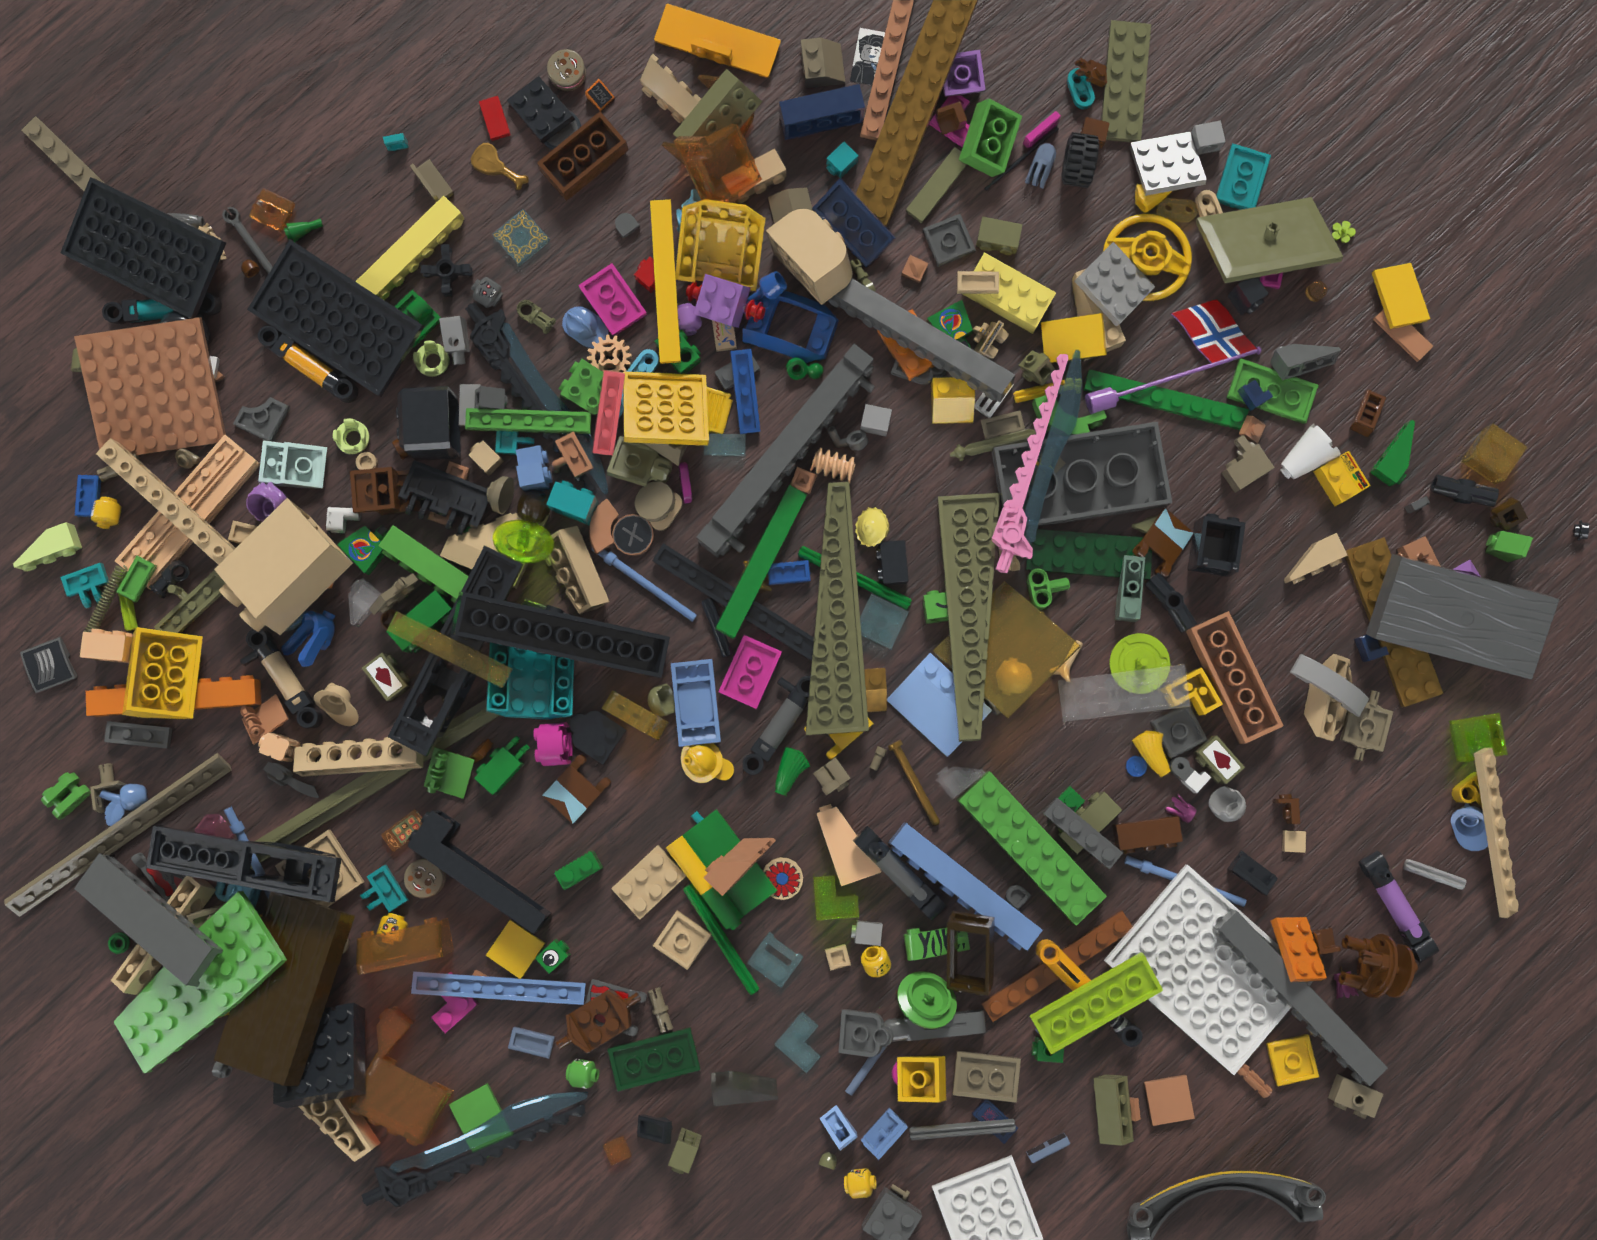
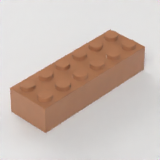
M1229 611L1186 630L1198 659L1223 704L1221 707L1238 743L1246 744L1283 727L1282 721Z

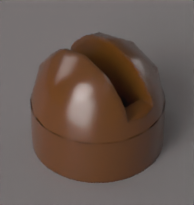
M245 260L241 264V270L247 278L255 276L260 271L255 261Z

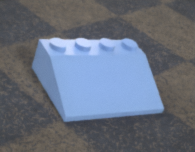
M929 653L887 698V701L948 757L962 743L958 740L953 673ZM983 703L982 721L992 711L985 703Z

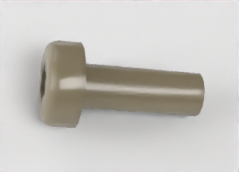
M894 1184L890 1188L903 1196L902 1199L904 1201L910 1194L908 1190L905 1192Z

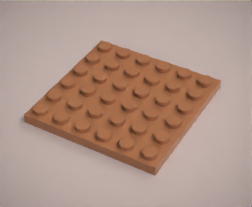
M201 317L74 336L99 450L110 438L119 442L132 455L134 453L141 455L218 443L226 435Z

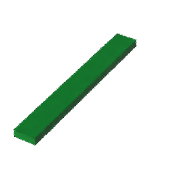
M791 485L787 487L715 627L716 630L731 638H735L807 496L804 492Z

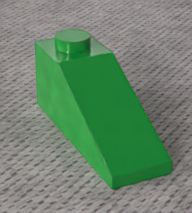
M1413 420L1403 425L1370 471L1371 474L1389 487L1396 483L1400 484L1407 475L1404 472L1409 467L1415 421Z

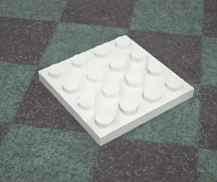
M1012 1155L932 1185L951 1240H1043Z

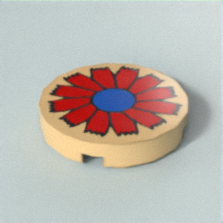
M780 857L766 864L763 871L777 889L771 897L785 900L792 898L799 892L803 883V874L795 861Z

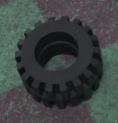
M1071 133L1063 160V185L1088 188L1091 185L1098 159V136Z

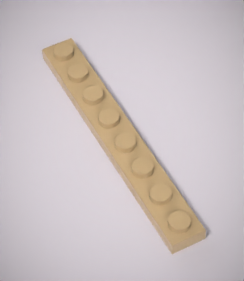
M1483 748L1474 753L1499 917L1508 918L1518 912L1519 904L1515 895V880L1513 879L1511 869L1512 860L1509 857V840L1506 837L1505 831L1506 821L1502 812L1503 801L1499 792V778L1495 767L1496 758L1493 754V748Z

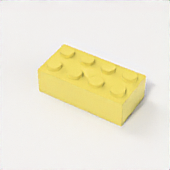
M984 252L974 271L999 272V293L963 295L1033 334L1056 292Z

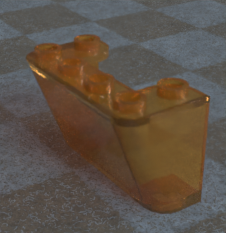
M378 1052L366 1070V1094L351 1096L347 1102L348 1110L352 1114L367 1117L368 1121L373 1125L386 1127L387 1131L392 1135L405 1137L406 1141L411 1145L418 1146V1144H424L430 1138L454 1091L436 1081L429 1084L395 1066L398 1061Z

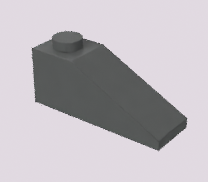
M1303 344L1281 346L1275 349L1270 364L1283 381L1335 364L1341 349L1339 347Z

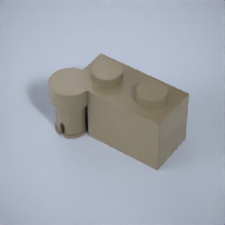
M836 757L813 773L823 788L821 789L826 796L835 789L839 792L849 785L847 780L850 777Z

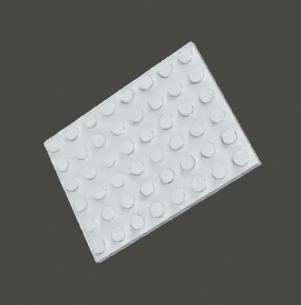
M1185 864L1104 961L1114 968L1142 952L1163 989L1162 992L1148 1000L1231 1074L1235 1075L1291 1007L1288 1004L1286 1006L1283 1005L1276 998L1277 992L1273 988L1269 990L1261 982L1263 978L1258 973L1254 974L1247 968L1246 964L1248 962L1243 957L1239 959L1231 951L1233 947L1228 941L1224 943L1216 935L1218 931L1214 926L1231 909L1236 910L1281 957L1282 955L1278 944L1189 865ZM1307 981L1306 983L1310 986L1313 981Z

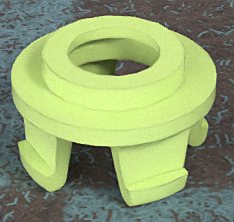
M424 341V345L413 354V360L417 369L426 376H439L448 368L449 355L445 352L444 347L435 343V341ZM430 354H437L440 357V364L436 368H430L426 365V358Z
M344 419V423L337 430H333V440L338 448L347 454H358L369 444L370 435L368 429L361 422L355 421V419ZM351 431H357L361 436L360 442L354 446L349 445L346 441V436Z

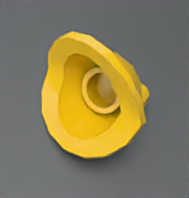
M714 743L684 746L681 752L682 768L692 781L707 783L720 772L723 765L722 754Z

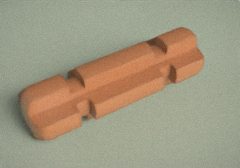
M1244 1063L1237 1073L1240 1076L1243 1075V1079L1253 1089L1258 1090V1093L1263 1098L1269 1097L1273 1091L1272 1088L1267 1084L1265 1085V1082L1253 1070L1250 1071V1067Z

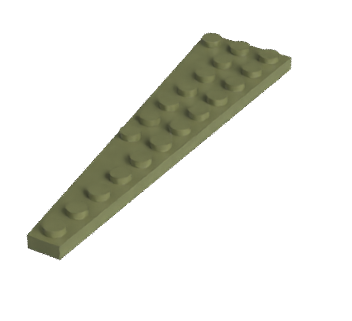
M849 482L828 483L805 736L869 731Z
M1000 493L940 496L937 499L959 742L979 741L981 739L996 544L992 542V536L998 520Z

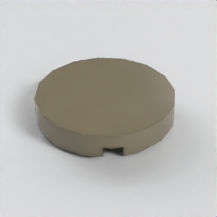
M653 481L648 483L647 487H642L636 495V511L649 522L661 521L674 509L675 494L663 482Z

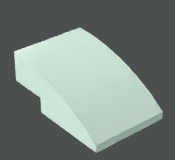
M263 441L258 483H265L267 485L269 482H273L275 486L323 489L327 447Z

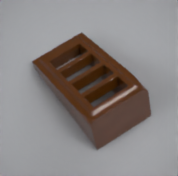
M1367 389L1353 418L1350 430L1368 437L1374 431L1386 397ZM1368 399L1378 403V405L1368 402Z

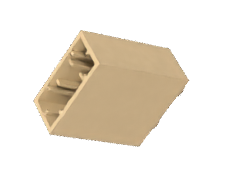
M286 498L214 570L225 582L219 589L220 593L236 607H239L242 603L245 605L246 608L239 615L250 627L259 632L266 625L281 635L353 562L306 512Z

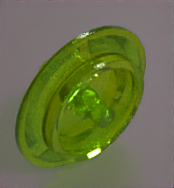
M511 520L499 525L493 533V544L497 551L504 554L507 558L520 563H536L545 560L551 555L554 548V540L551 534L537 523Z

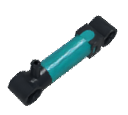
M206 293L198 315L204 320V315L218 314L222 308L221 300L215 295ZM153 299L123 300L121 301L122 304L116 302L105 304L102 309V315L108 322L122 325L126 322L133 324L162 319L165 314L173 311V309ZM211 299L212 305L209 309H206L205 302ZM118 308L119 315L117 318H114L113 312Z

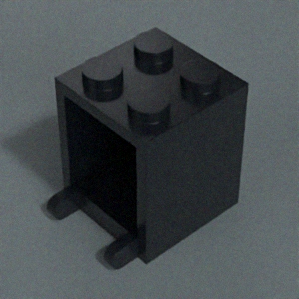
M1206 514V516L1195 521L1187 570L1230 577L1238 573L1246 523L1239 522L1240 519L1235 517L1221 519L1217 514ZM1206 528L1224 531V537L1206 536Z

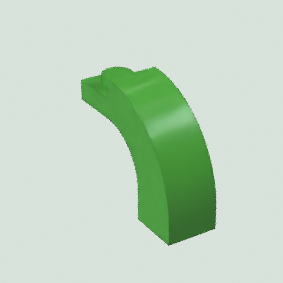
M1046 395L1036 398L1032 402L1038 419L1042 418L1039 406L1043 402H1048ZM1055 400L1047 428H1050V432L1061 437L1090 432L1088 427L1095 429L1102 426V422L1107 417L1104 410L1081 418L1071 417L1060 409L1057 400Z

